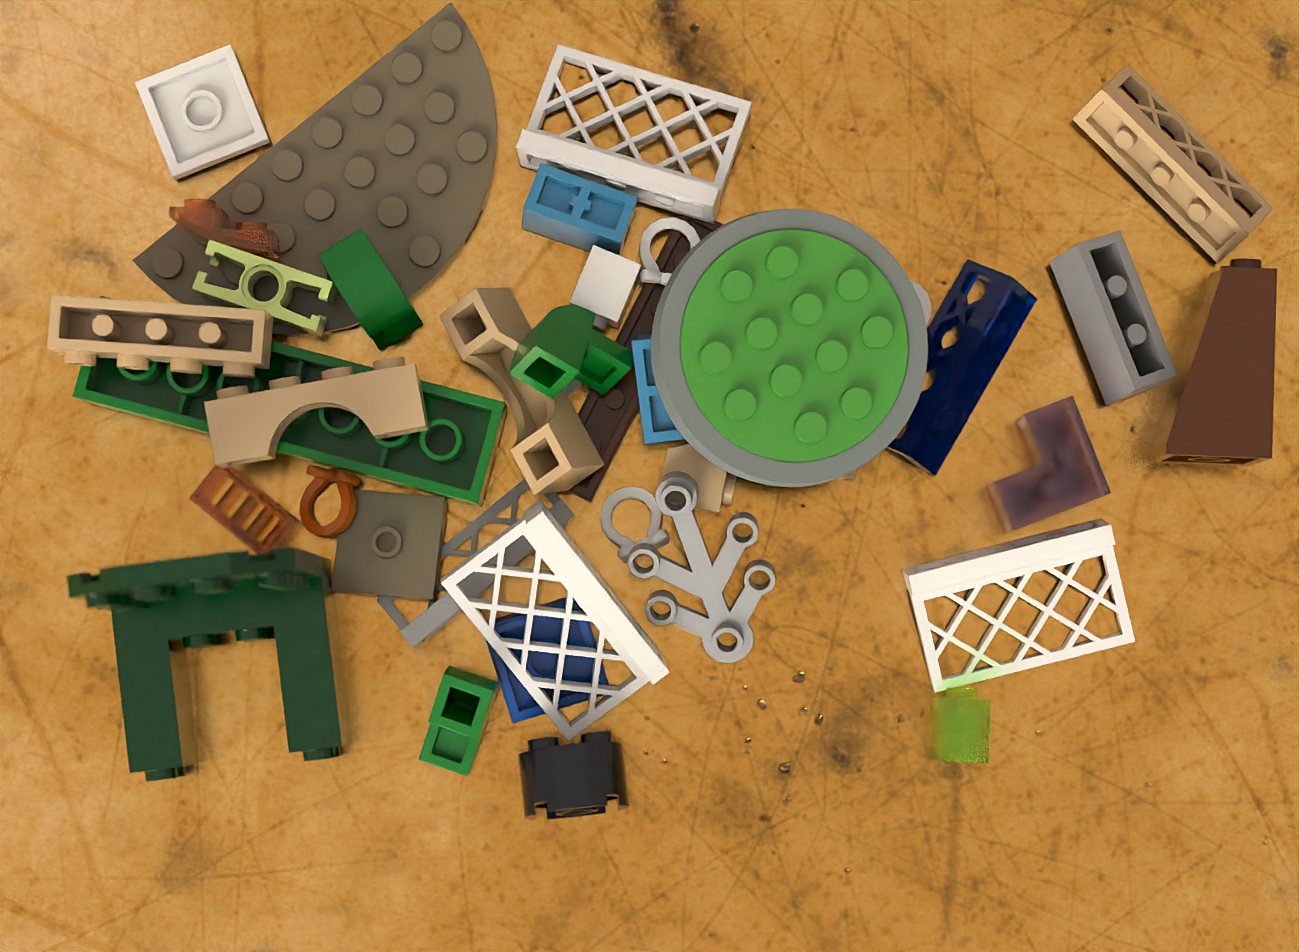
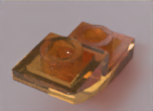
M208 199L184 200V207H170L169 217L177 225L207 243L210 239L259 257L279 259L280 238L274 231H267L266 223L238 221L235 224V229H229V215L222 208H216V201Z

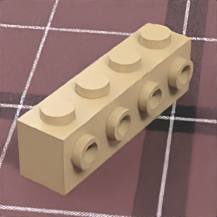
M51 295L47 348L59 355H64V363L70 365L96 366V359L100 357L117 359V367L124 369L149 370V361L170 362V371L201 374L202 365L223 366V375L253 378L255 377V369L269 370L273 317L266 310Z

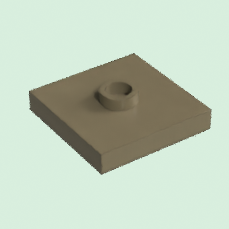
M354 489L356 511L351 524L343 533L337 536L331 590L334 593L436 602L448 500L440 496Z

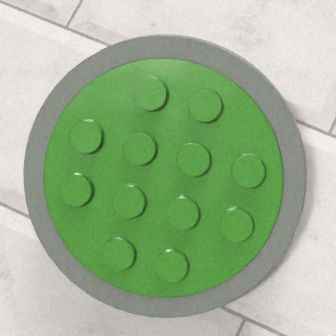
M777 209L757 212L735 219L709 233L685 255L672 273L660 297L652 325L651 363L654 380L663 406L676 429L700 455L714 465L743 479L771 486L804 487L822 484L845 476L871 461L895 439L909 420L922 391L927 370L928 336L925 317L913 284L902 266L878 240L866 231L833 215L812 210Z

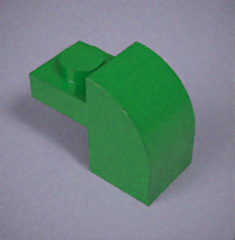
M362 227L318 255L346 303L379 350L392 342L404 338L411 330L423 323Z
M563 305L552 309L518 344L509 374L551 399L574 378L600 394L605 395L632 368L634 358L633 352L592 328L596 313L579 306Z
M449 665L443 674L428 720L430 726L418 760L468 777L486 723L492 711L499 682Z

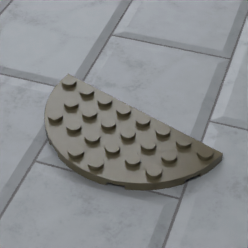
M450 2L132 261L151 281L181 304L235 308L200 296L192 289L198 271L208 273L207 280L215 286L230 290H237L239 288V280L245 268L225 259H222L219 267L210 265V258L205 254L209 239L333 282L318 255L362 227L407 299L411 300L443 273L464 246L466 238L472 231L481 210L485 206L493 180L497 157L498 123L496 103L489 72L477 42L453 4ZM273 276L260 278L253 288L255 300L265 302L274 298L279 289L278 279ZM295 287L292 290V298L286 309L308 319L312 315L318 316V314L327 317V323L322 335L360 324L339 290L334 302L320 300L318 298L319 292ZM273 321L272 336H314V334Z

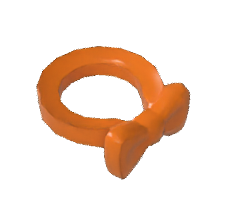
M308 465L306 474L315 478L305 489L300 500L299 513L302 524L308 532L316 536L333 538L343 533L352 522L356 511V498L353 487L359 485L360 477L334 468L326 469ZM329 482H336L341 497V510L338 517L332 523L320 526L314 520L312 513L314 500Z

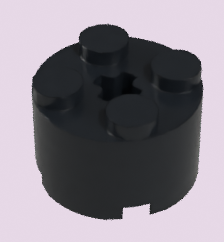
M610 731L585 733L580 735L579 743L560 745L559 737L528 740V751L518 755L525 819L535 820V810L546 809L547 819L606 813L605 806L608 805L607 802L617 801L618 811L629 808L622 743L612 742V733Z

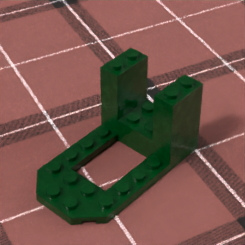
M296 547L268 549V553L249 555V550L231 551L112 566L99 569V574L91 575L90 572L66 575L69 598L86 600L87 609L97 608V610L107 609V611H111L130 773L145 771L146 782L186 776L185 766L199 763L185 648L196 649L223 645L222 635L235 634L236 642H252L274 639L275 631L289 753L303 751L304 761L329 759L341 756L340 746L353 744L335 593L331 590L333 576L330 559Z

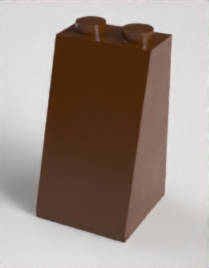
M1231 259L1230 266L1220 267L1219 271L1204 281L1176 366L1178 375L1172 379L1149 449L1148 462L1251 466L1272 459L1277 294L1276 268H1262V260Z

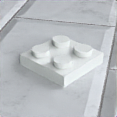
M231 45L135 82L170 173L175 180L270 143Z

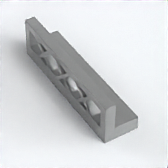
M526 479L522 480L442 546L441 561L449 555L470 557L476 553L479 530L488 523L507 524L510 526L519 520L517 519L518 500L531 489ZM556 492L544 494L553 505L548 510L563 528L576 518ZM512 504L510 519L496 517ZM521 535L505 547L504 566L516 567L535 552V549L524 535ZM472 537L470 551L456 550ZM497 554L485 563L496 565ZM473 571L458 584L469 598H478L493 586L495 574ZM438 585L437 591H445L447 593L436 602L428 601V609L410 623L394 605L393 601L396 598L379 597L377 599V602L399 627L400 633L412 648H418L463 611L443 585Z

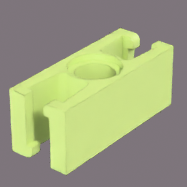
M209 239L205 254L210 258V265L219 267L222 259H225L245 268L240 277L237 290L215 286L207 280L208 273L198 271L192 287L196 293L235 308L266 310L273 317V321L322 337L327 317L318 314V316L312 315L308 319L286 309L291 301L292 290L295 287L319 292L318 298L320 300L334 302L338 292L334 282ZM264 276L276 277L279 282L276 296L265 302L255 300L253 295L255 283Z

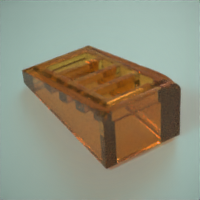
M215 465L189 498L257 554L268 553V549L283 548L302 523L299 518L233 466L221 468ZM225 476H228L234 482L217 504L214 505L208 498ZM243 488L249 495L230 517L224 511ZM259 501L265 507L250 526L245 529L240 525V522L255 503ZM274 513L280 520L261 542L255 535Z

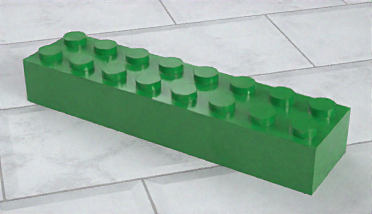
M100 296V298L112 299V298ZM275 341L271 342L269 370L255 369V377L253 378L223 375V366L202 365L201 374L170 371V362L149 361V370L124 369L117 367V359L97 357L96 366L80 367L73 397L86 403L210 435L204 402L217 400L216 391L236 386H248L249 393L270 390L269 381L279 378L300 376L301 384L322 380L321 372L328 369L350 366L352 367L353 374L374 371V368ZM421 380L429 430L377 439L372 435L363 420L352 412L340 408L323 407L307 411L294 419L283 432L278 442L276 453L481 507L508 407L502 401Z

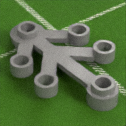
M673 471L660 479L656 489L655 500L658 508L664 514L673 518L691 569L661 555L655 546L648 543H640L632 548L628 559V568L638 578L645 579L655 576L702 598L708 613L707 616L677 603L675 596L669 591L657 590L650 594L647 599L645 613L649 621L656 625H667L671 622L701 636L705 651L713 659L724 663L737 662L747 656L753 646L754 632L748 621L761 596L773 589L776 580L775 568L770 562L762 559L750 562L745 569V585L729 610L723 589L744 549L756 542L759 533V523L752 514L747 512H739L733 515L728 522L727 537L712 563L693 511L698 498L697 483L689 474ZM671 491H680L684 494L686 501L680 505H673L667 500L666 495ZM739 523H746L751 526L753 532L747 537H740L734 532L733 528ZM639 554H647L653 559L654 563L650 567H640L635 562V557ZM762 570L769 575L770 579L764 584H757L752 581L750 575L754 571ZM657 601H664L670 605L671 610L666 614H659L653 610L652 605ZM722 633H732L737 638V642L729 646L723 645L718 640V637Z

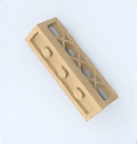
M1129 64L1109 81L1073 118L1217 264L1250 235L1274 209ZM1123 85L1138 100L1139 104L1133 103L1119 87ZM1160 126L1165 127L1171 132L1175 140L1169 139L1161 131ZM1197 162L1202 163L1210 171L1211 177L1207 176L1198 167ZM1233 198L1238 199L1253 215L1249 218L1234 203Z

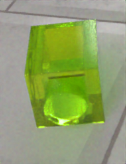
M946 687V698L933 697L932 760L989 762L991 700L977 699L978 689Z

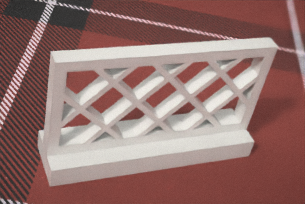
M558 44L527 129H522L516 145L520 166L538 171L539 165L542 163L638 196V202L714 224L720 208V198L752 110V102ZM565 62L586 68L592 81L566 93L559 77ZM596 71L606 75L598 77ZM620 79L634 82L641 96L615 108L604 87ZM645 86L651 87V88H654V89L651 90V91H649V92H647ZM556 88L560 97L551 100ZM598 91L608 111L582 123L572 102ZM670 93L681 96L689 111L663 122L653 101ZM693 100H694V101H697V102H701V103H703V104H701V105H699V106L696 107V105H695V103L693 102ZM646 105L657 126L631 138L620 117ZM564 106L576 126L559 135L540 130L545 115ZM717 108L737 113L733 127L712 137L702 118L703 115ZM695 120L705 141L683 152H679L669 131ZM614 121L624 142L607 150L594 146L588 132ZM662 135L673 156L656 165L643 161L636 147ZM581 136L584 143L576 141L574 139ZM727 142L724 153L722 155L718 146ZM711 150L719 164L714 181L692 176L685 162ZM630 151L632 157L625 156L622 154ZM679 166L681 172L672 170L671 168Z
M538 500L526 509L524 517L441 578V584L568 741L650 681L654 685L670 673L664 655L541 500ZM521 535H524L535 549L533 569L503 565L505 547ZM497 554L496 565L485 563ZM541 558L552 571L540 570ZM473 571L495 574L491 600L469 598L458 583ZM501 575L531 578L528 604L498 601ZM538 579L559 581L567 589L565 609L535 605ZM573 598L583 611L572 610ZM478 608L490 610L488 621ZM496 610L526 614L523 640L500 637L494 629ZM533 615L563 618L560 644L530 641ZM570 619L592 621L599 629L596 648L567 645ZM605 638L614 650L603 649ZM510 648L522 649L520 660ZM528 650L558 654L555 679L533 677L526 669ZM565 654L594 658L591 683L562 680ZM602 659L624 661L634 674L619 686L598 684ZM542 688L553 689L552 700ZM560 690L590 693L587 710L569 722L558 709ZM597 694L606 695L595 703Z
M1100 518L903 568L906 588L910 593L933 691L936 693L1135 642L1113 545L1116 544L1111 524ZM1102 556L1106 575L1095 592L1072 579L1083 560ZM1070 564L1064 574L1054 568ZM1047 570L1061 579L1045 605L1022 592L1032 573ZM1020 576L1015 586L1004 581ZM991 583H997L1011 592L995 618L972 604L981 587ZM1068 584L1092 597L1076 623L1053 610ZM1109 587L1113 603L1103 598ZM970 589L965 599L954 594ZM945 595L960 604L946 630L928 621L924 600ZM1018 596L1042 610L1026 636L1003 623ZM1099 602L1115 611L1120 632L1097 637L1084 629ZM968 609L992 623L976 649L953 636ZM1049 615L1072 628L1062 647L1051 650L1034 641ZM999 628L1022 641L1012 660L1000 663L984 654ZM931 630L941 635L936 646H934ZM1080 633L1090 639L1075 643ZM948 641L973 654L962 672L942 677L938 658ZM1030 646L1039 651V653L1025 656ZM980 659L990 664L974 669Z

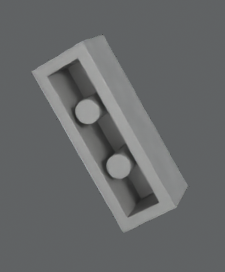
M1121 231L1078 243L1049 262L1106 405L1149 391L1178 375Z

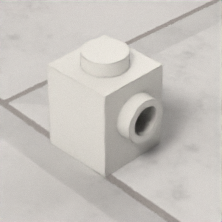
M593 245L570 299V305L579 306L596 313L592 328L604 331L607 324L618 328L638 282L642 265Z

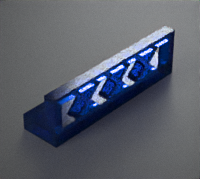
M967 259L927 329L928 359L926 371L935 368L936 379L929 389L920 393L918 402L910 416L911 422L900 440L895 438L886 448L903 455L921 470L934 476L938 473L1037 300L1015 278ZM980 278L990 282L982 299L968 305L967 295L976 279ZM961 323L962 334L957 342L943 349L941 340L946 331Z

